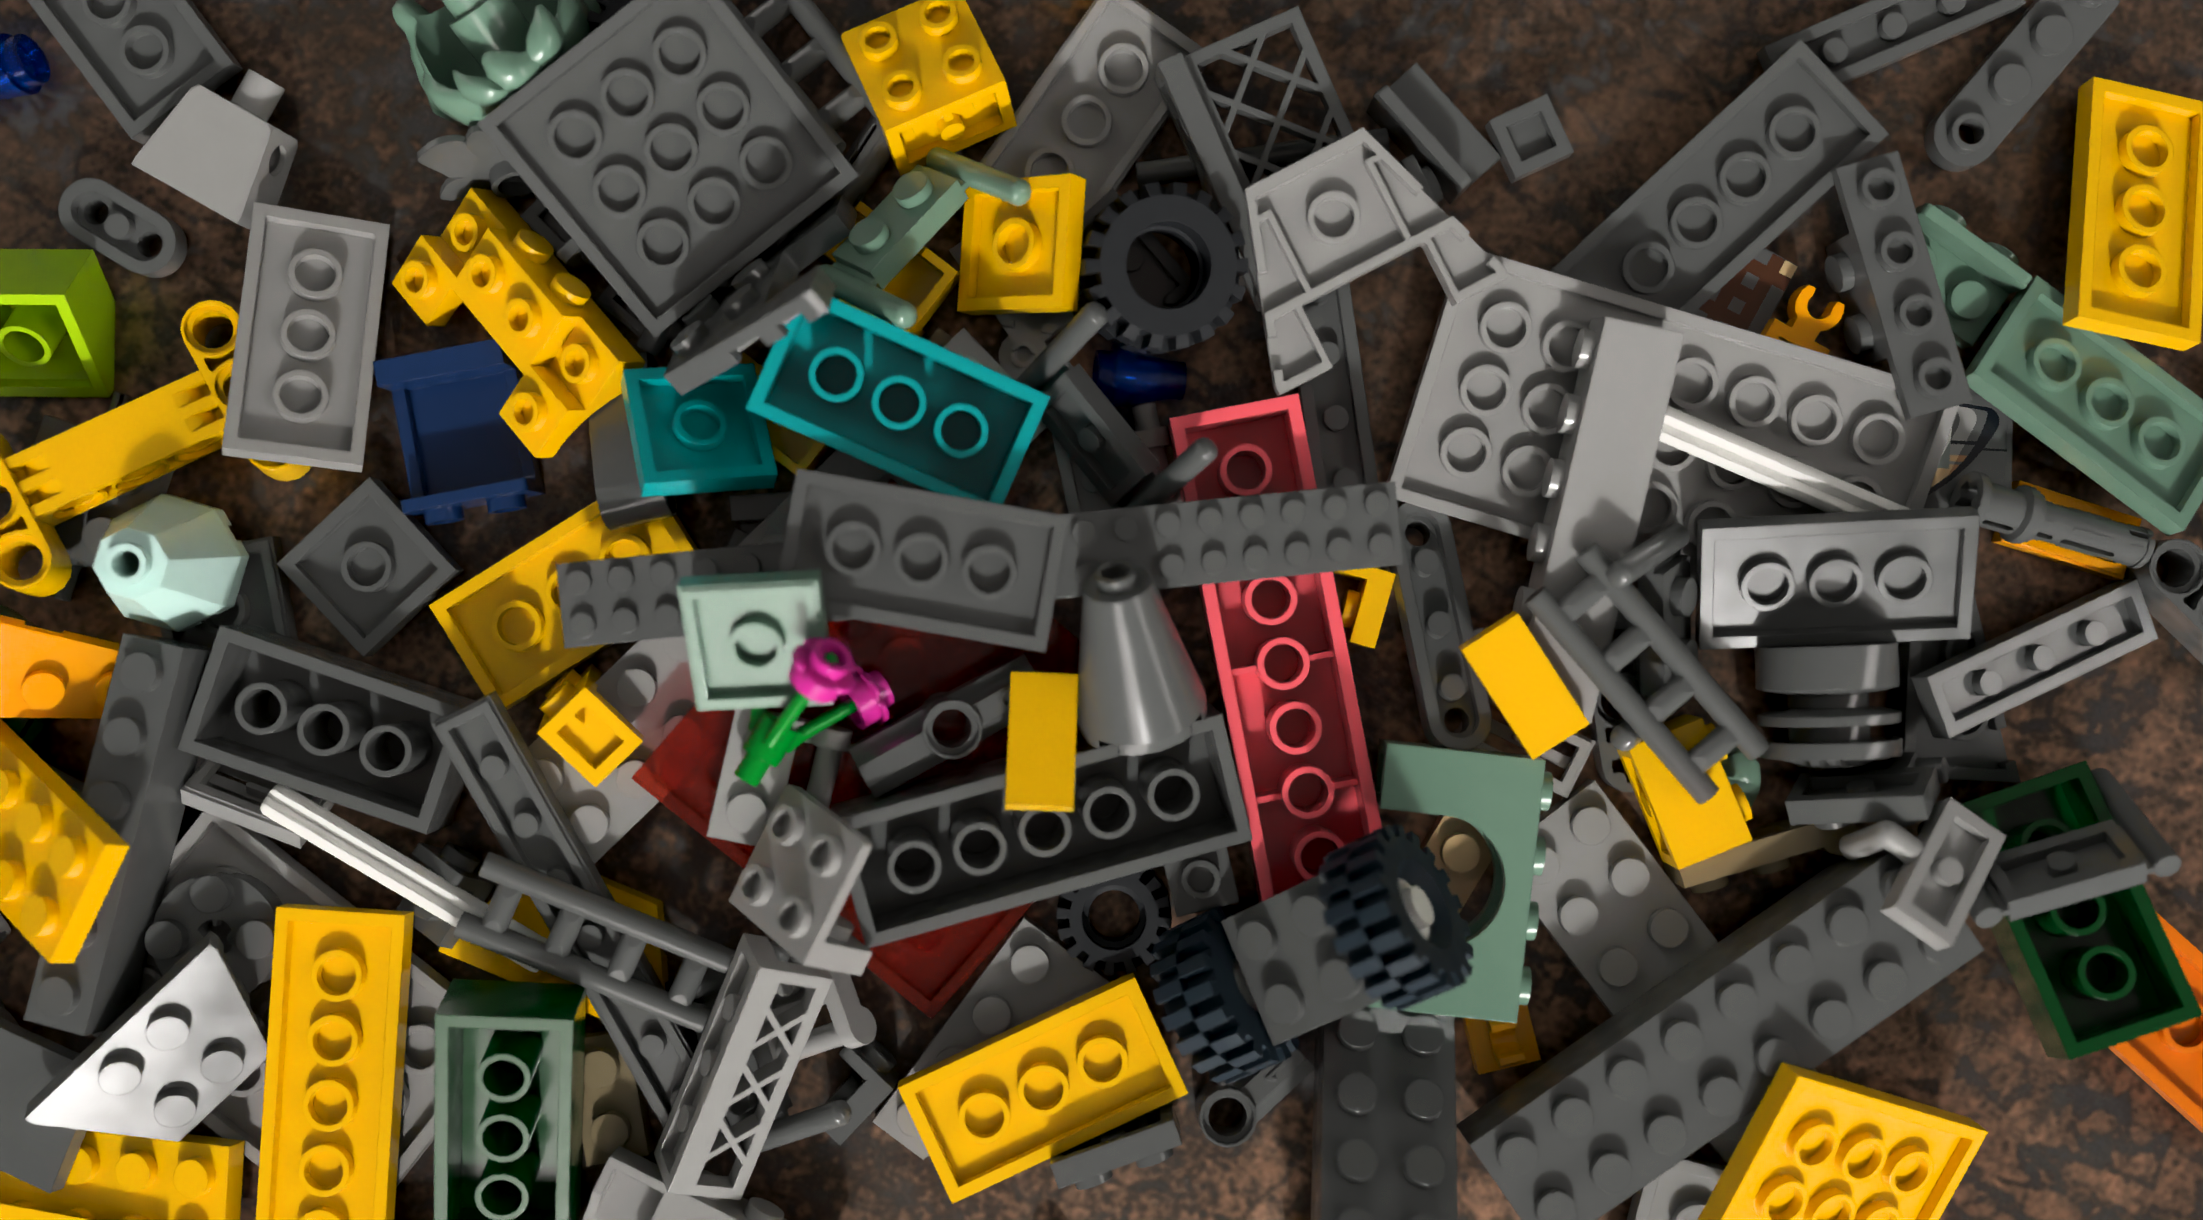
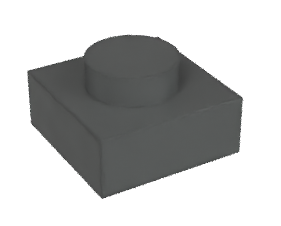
M1548 94L1489 120L1484 126L1494 149L1501 156L1500 162L1511 184L1568 158L1574 152Z

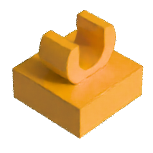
M1519 1005L1517 1024L1462 1017L1474 1069L1479 1075L1541 1060L1528 1005Z

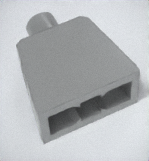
M248 69L231 101L197 84L191 87L138 152L131 164L236 224L250 229L254 202L271 205L278 204L298 148V142L295 138L267 123L285 89L251 69Z

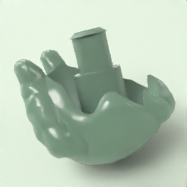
M397 0L392 7L395 22L406 34L410 45L411 60L416 69L419 82L427 95L432 112L458 126L467 125L469 127L477 125L497 107L586 38L589 34L588 32H593V28L587 21L589 12L591 10L600 14L602 11L596 0H441L445 6L432 13H429L414 0Z

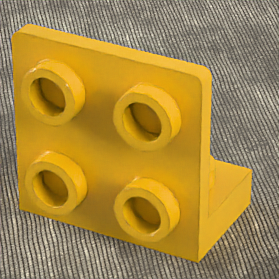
M919 0L842 33L841 39L878 118L890 154L900 176L910 172L917 164L926 165V157L929 151L935 147H941L955 153L1017 126L1006 80L966 0Z

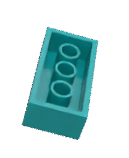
M835 298L832 299L829 311L809 323L802 314H799L784 325L789 332L784 338L773 344L745 409L934 493L1003 505L1051 396Z

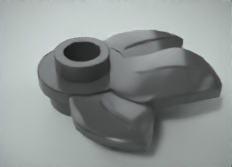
M478 125L470 127L466 137L457 134L438 137L428 142L417 152L419 163L448 177L440 189V198L443 200L463 201L471 187L492 190L495 195L505 199H523L535 195Z

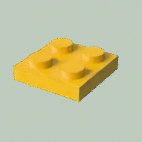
M1071 173L1022 177L1021 179L1026 180L1030 184L1032 191L1029 201L1022 206L1010 204L971 187L965 190L969 199L964 203L958 312L969 315L1074 312L1078 310L1086 179Z

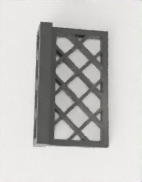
M1299 6L1186 56H1183L1182 52L1162 60L1157 63L1154 77L1204 192L1213 196L1209 203L1215 211L1225 207L1233 216L1226 223L1231 234L1240 230L1246 244L1238 247L1237 251L1239 259L1248 258L1249 273L1242 275V278L1257 312L1261 310L1243 196L1245 188L1259 182L1262 173L1272 175L1284 169L1267 162L1279 130L1313 143L1314 146L1311 154L1320 150L1321 147H1326L1338 141L1326 136L1330 123L1339 140L1354 132ZM1288 28L1300 51L1293 74L1257 60L1264 39ZM1255 44L1250 57L1236 52ZM1218 59H1223L1246 68L1234 100L1208 90L1199 68ZM1304 63L1312 81L1300 77ZM1252 71L1288 85L1277 116L1241 103ZM1295 88L1320 97L1326 114L1319 133L1283 119ZM1216 106L1230 111L1225 125ZM1236 114L1272 127L1260 159L1234 149L1228 134ZM1242 165L1256 170L1251 184Z

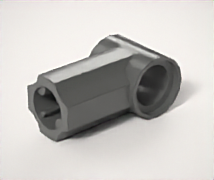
M1297 1048V1050L1291 1052L1292 1056L1287 1060L1235 1082L1226 1084L1225 1080L1219 1083L1212 1080L1209 1081L1197 1093L1194 1104L1196 1118L1206 1138L1215 1145L1226 1148L1241 1145L1253 1134L1256 1123L1313 1071L1315 1067ZM1230 1097L1241 1103V1114L1233 1124L1222 1127L1209 1121L1210 1108L1219 1099Z

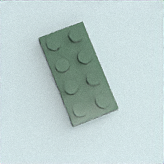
M2038 275L2030 280L2025 289L2016 293L1966 369L1965 375L1969 388L2165 535L2170 536L2184 531L2203 501V399L2122 338L2062 325L2064 295Z

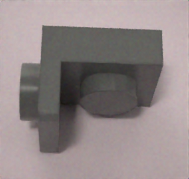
M419 842L412 852L416 858L426 864L425 868L483 902L496 885L490 880L479 877V871L476 868L481 861L475 855L452 842H447L444 848ZM403 898L396 909L399 911H414L413 927L437 946L452 949L459 939L453 936L454 926L406 898Z
M1227 847L1164 865L1176 917L1213 909L1219 905L1225 906L1240 902Z
M876 1039L870 1044L855 1049L843 1046L839 1052L841 1058L863 1078L860 1081L853 1074L849 1075L825 1102L828 1103L842 1099L851 1107L852 1116L846 1125L826 1131L839 1145L894 1090L900 1074L893 1068L897 1064L895 1057Z

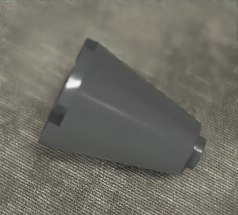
M1126 560L1110 561L1099 566L1086 579L1083 586L1078 661V729L1089 745L1100 749L1099 741L1114 744L1118 747L1119 755L1136 756L1163 751L1184 742L1192 735L1191 724L1199 715H1201L1204 721L1208 713L1206 690L1149 571Z

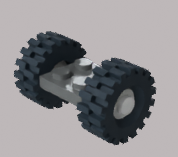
M1389 824L1328 853L1323 858L1326 863L1320 865L1319 874L1239 913H1237L1236 906L1225 905L1222 907L1219 905L1163 932L1158 937L1161 942L1153 946L1151 954L1158 961L1150 965V977L1159 982L1160 987L1153 990L1156 1004L1164 1005L1167 1016L1161 1018L1167 1032L1175 1030L1179 1037L1175 1046L1182 1056L1191 1053L1193 1055L1192 1067L1200 1074L1209 1071V1080L1217 1083L1225 1080L1226 1084L1232 1083L1287 1060L1292 1056L1291 1052L1298 1048L1300 1041L1297 1039V1036L1378 1001H1381V1006L1389 1010L1395 1007L1397 1011L1404 1010L1467 982L1465 978L1471 976L1473 969L1468 960L1473 958V946L1465 940L1466 936L1471 935L1468 921L1461 919L1458 911L1463 908L1457 894H1451L1447 886L1451 880L1444 868L1440 870L1434 865L1436 856L1428 846L1421 849L1419 837L1412 831L1405 834L1403 826L1398 824L1390 826Z

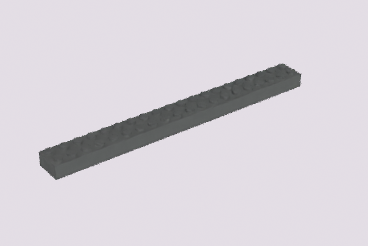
M1395 481L1059 514L1070 517L1055 599L1083 597V586L1086 579L1099 566L1114 560H1126L1147 569L1157 589L1403 565ZM784 542L556 564L565 648L685 636L677 589L682 576L779 572ZM826 614L827 622L853 620V618Z

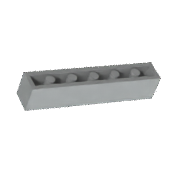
M1610 317L1591 318L1589 329L1581 328L1575 340L1571 363L1572 367L1579 368L1574 393H1566L1562 399L1556 424L1557 432L1564 433L1558 459L1551 458L1549 460L1542 481V496L1549 498L1543 523L1536 522L1534 524L1528 541L1527 560L1534 562L1528 587L1520 586L1513 605V611L1520 615L1589 723H1592L1599 689L1524 602L1543 586L1559 601L1588 576V573L1575 558L1582 550L1594 542L1603 549L1613 562L1634 548L1685 335L1682 332ZM1607 595L1576 620L1577 624L1601 651L1611 644L1619 611Z

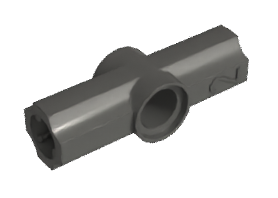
M1020 652L950 691H940L931 694L922 702L920 707L848 745L847 748L874 798H878L947 759H958L967 756L977 747L980 741L1008 727L1011 672H1035L1025 654ZM957 709L964 712L965 726L958 736L949 740L933 736V722L942 711Z

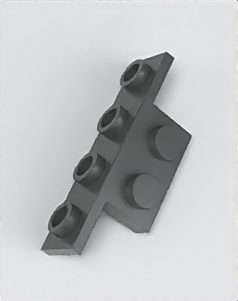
M1898 150L1833 169L1831 174L1849 234L1825 247L1827 253L1825 274L1829 286L1835 293H1839L1841 303L1845 305L1844 313L1846 318L1843 322V334L1849 350L1857 355L1859 364L1864 366L1888 361L1905 420L1973 401Z

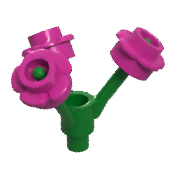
M817 637L806 639L803 645H798L794 649L792 654L793 663L789 669L790 680L797 689V693L779 717L768 712L767 708L751 709L748 725L751 733L742 746L747 752L734 771V774L746 783L757 787L770 766L778 767L787 752H792L810 737L847 716L862 730L875 722L879 725L889 720L888 707L894 705L895 699L889 684L881 673L877 670H873L870 673L864 672L861 667L855 665L850 651L837 640ZM839 697L840 704L797 728L792 726L810 700L818 703H830Z

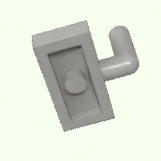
M1949 797L1935 803L1929 819L1925 821L1917 838L1895 822L1884 820L1844 835L1840 839L1839 849L1842 855L1849 860H1857L1886 849L1904 862L1880 911L1937 951L1953 946L2006 836Z

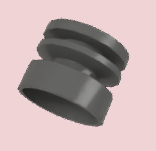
M1898 642L1754 648L1756 690L1787 695L1786 708L1769 710L1757 715V725L1788 727V736L1766 738L1770 743V747L1759 756L1760 758L1782 760L1807 768H1844L1864 766L1867 763L1882 758L1903 755L1902 737L1871 735L1872 725L1900 723L1902 721L1901 711L1886 707L1870 706L1869 693L1888 690L1900 685Z

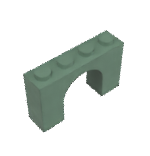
M1379 738L1374 783L1378 807L1380 809L1450 816L1470 823L1485 840L1492 857L1494 871L1489 898L1481 912L1468 924L1471 935L1465 937V940L1473 946V958L1468 960L1473 967L1471 976L1465 978L1467 982L1463 985L1401 1011L1517 1024L1519 1005L1526 1006L1528 1004L1532 986L1531 968L1523 966L1526 940H1535L1539 923L1538 903L1530 900L1533 875H1542L1546 859L1545 838L1538 836L1540 810H1549L1553 795V775L1551 772H1545L1546 760L1539 757L1533 760L1529 755L1480 749L1458 750L1425 743ZM1378 1001L1374 1004L1367 1006L1387 1009L1381 1006V1001Z

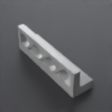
M747 933L742 934L654 1151L667 1193L741 1200L833 981L828 970L779 961L768 937ZM780 983L807 987L800 1003L775 1016L770 1006ZM778 1036L783 1044L778 1058L753 1072L747 1063L752 1050ZM755 1092L759 1099L755 1113L730 1127L724 1118L729 1106ZM732 1147L737 1157L729 1176L701 1174L706 1161Z

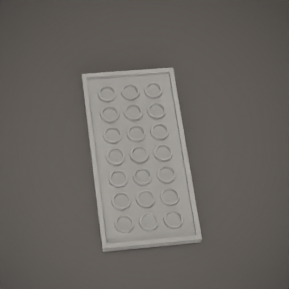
M1487 253L1491 258L1495 256L1506 267L1510 276L1453 307L1445 294L1387 482L1395 481L1397 500L1529 539L1534 524L1536 522L1543 523L1549 498L1543 497L1541 493L1543 476L1551 458L1558 459L1564 433L1557 432L1556 429L1558 412L1565 394L1574 393L1579 368L1572 367L1573 348L1580 329H1589L1591 318L1610 317L1685 333L1668 406L1909 509L1924 508L1959 405L1905 420L1891 373ZM1659 441L1634 548L1672 523L1684 525L1689 531L1690 539L1688 544L1681 549V554L1690 555V578H1694L1696 581L1697 524L1699 519L1821 514L1827 512Z

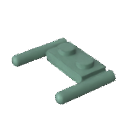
M935 147L929 151L926 157V167L917 164L909 173L903 175L895 183L892 191L865 219L859 221L851 229L849 236L832 253L836 262L833 265L824 264L820 267L835 283V297L898 328H910L917 319L915 306L883 289L969 199L965 190L971 187L1010 204L1022 206L1031 197L1030 184L1024 179L944 148Z

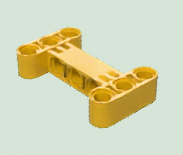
M206 300L193 305L183 316L180 331L183 341L199 369L198 371L16 454L9 442L0 433V494L9 492L12 499L10 511L5 517L0 519V584L29 596L46 597L56 594L66 586L71 578L72 563L54 526L222 448L239 319L238 313L231 306L222 301ZM221 324L233 325V335L228 343L215 349L206 348V335L212 328ZM249 459L265 475L278 481L288 482L299 479L311 468V466ZM39 549L43 556V564L40 571L32 578L22 580L18 571L19 561L27 552Z

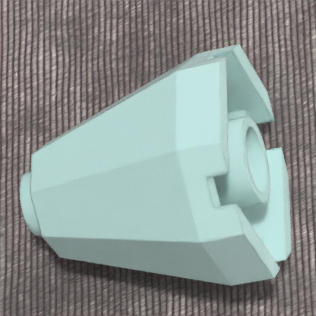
M160 494L112 519L100 541L93 569L124 617L172 631L182 632L203 623L201 621L213 615H218L234 607L249 554L241 540H236L228 525L232 526L224 510L175 495Z

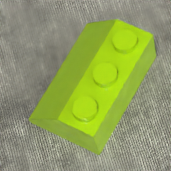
M0 249V397L110 398L114 391L115 300L94 250Z

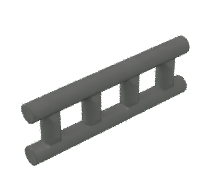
M723 0L841 153L845 150L846 143L836 132V129L865 106L875 119L878 120L844 47L840 33L813 0H765L745 17L731 0ZM791 14L811 40L781 63L763 41L762 37ZM829 60L849 86L818 109L798 83Z
M1594 542L1582 550L1575 558L1588 573V576L1559 601L1543 586L1530 595L1524 603L1697 804L1705 803L1719 790V787L1706 771L1736 746L1751 761L1766 752L1770 747V743L1632 583L1623 588L1614 587L1609 583L1606 577V570L1613 561ZM1607 595L1632 625L1601 651L1577 624L1576 620ZM1650 645L1675 676L1644 701L1619 671ZM1694 696L1718 726L1687 751L1663 721Z
M488 853L480 869L479 877L495 882L498 885L484 917L481 918L464 911L453 933L454 937L699 1033L702 1032L711 1008L694 1002V998L708 967L727 974L736 952L735 949L495 853ZM523 894L560 908L546 943L508 929ZM585 919L622 933L608 967L570 953ZM647 943L683 957L669 992L632 977Z

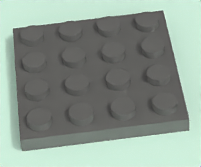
M632 0L477 123L654 338L859 176L723 0Z

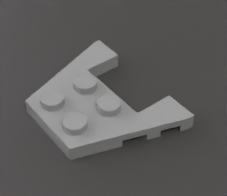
M1364 128L1245 188L1243 192L1272 384L1277 397L1333 368L1302 308L1318 298L1417 247H1422L1452 307L1510 276L1506 267L1495 256L1491 258L1469 236L1470 232L1454 216L1449 217L1422 190L1423 186Z

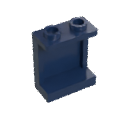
M494 339L373 361L377 387L392 391L411 494V499L400 501L403 514L424 517L426 525H441L465 520L464 509L487 505L488 514L512 512L527 508V497L546 494L539 458H535L499 415L500 410L523 377V373Z

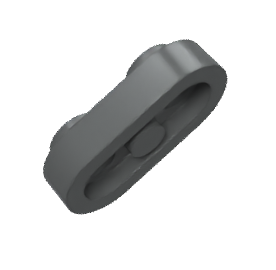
M84 178L75 181L63 192L59 201L58 214L64 229L76 239L126 269L146 277L162 278L174 273L184 262L187 254V239L182 228L172 219L122 189L100 179ZM107 205L109 215L105 222L98 224L97 213L101 207ZM161 237L163 242L162 249L158 255L152 257L150 245L154 239Z

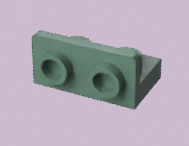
M1925 203L1915 209L1956 345L1961 349L1971 347L2009 294L2025 289L2032 276L2018 266L2019 259L2012 251L1997 243L1984 242L1965 228L1967 223L1960 214L1942 205Z

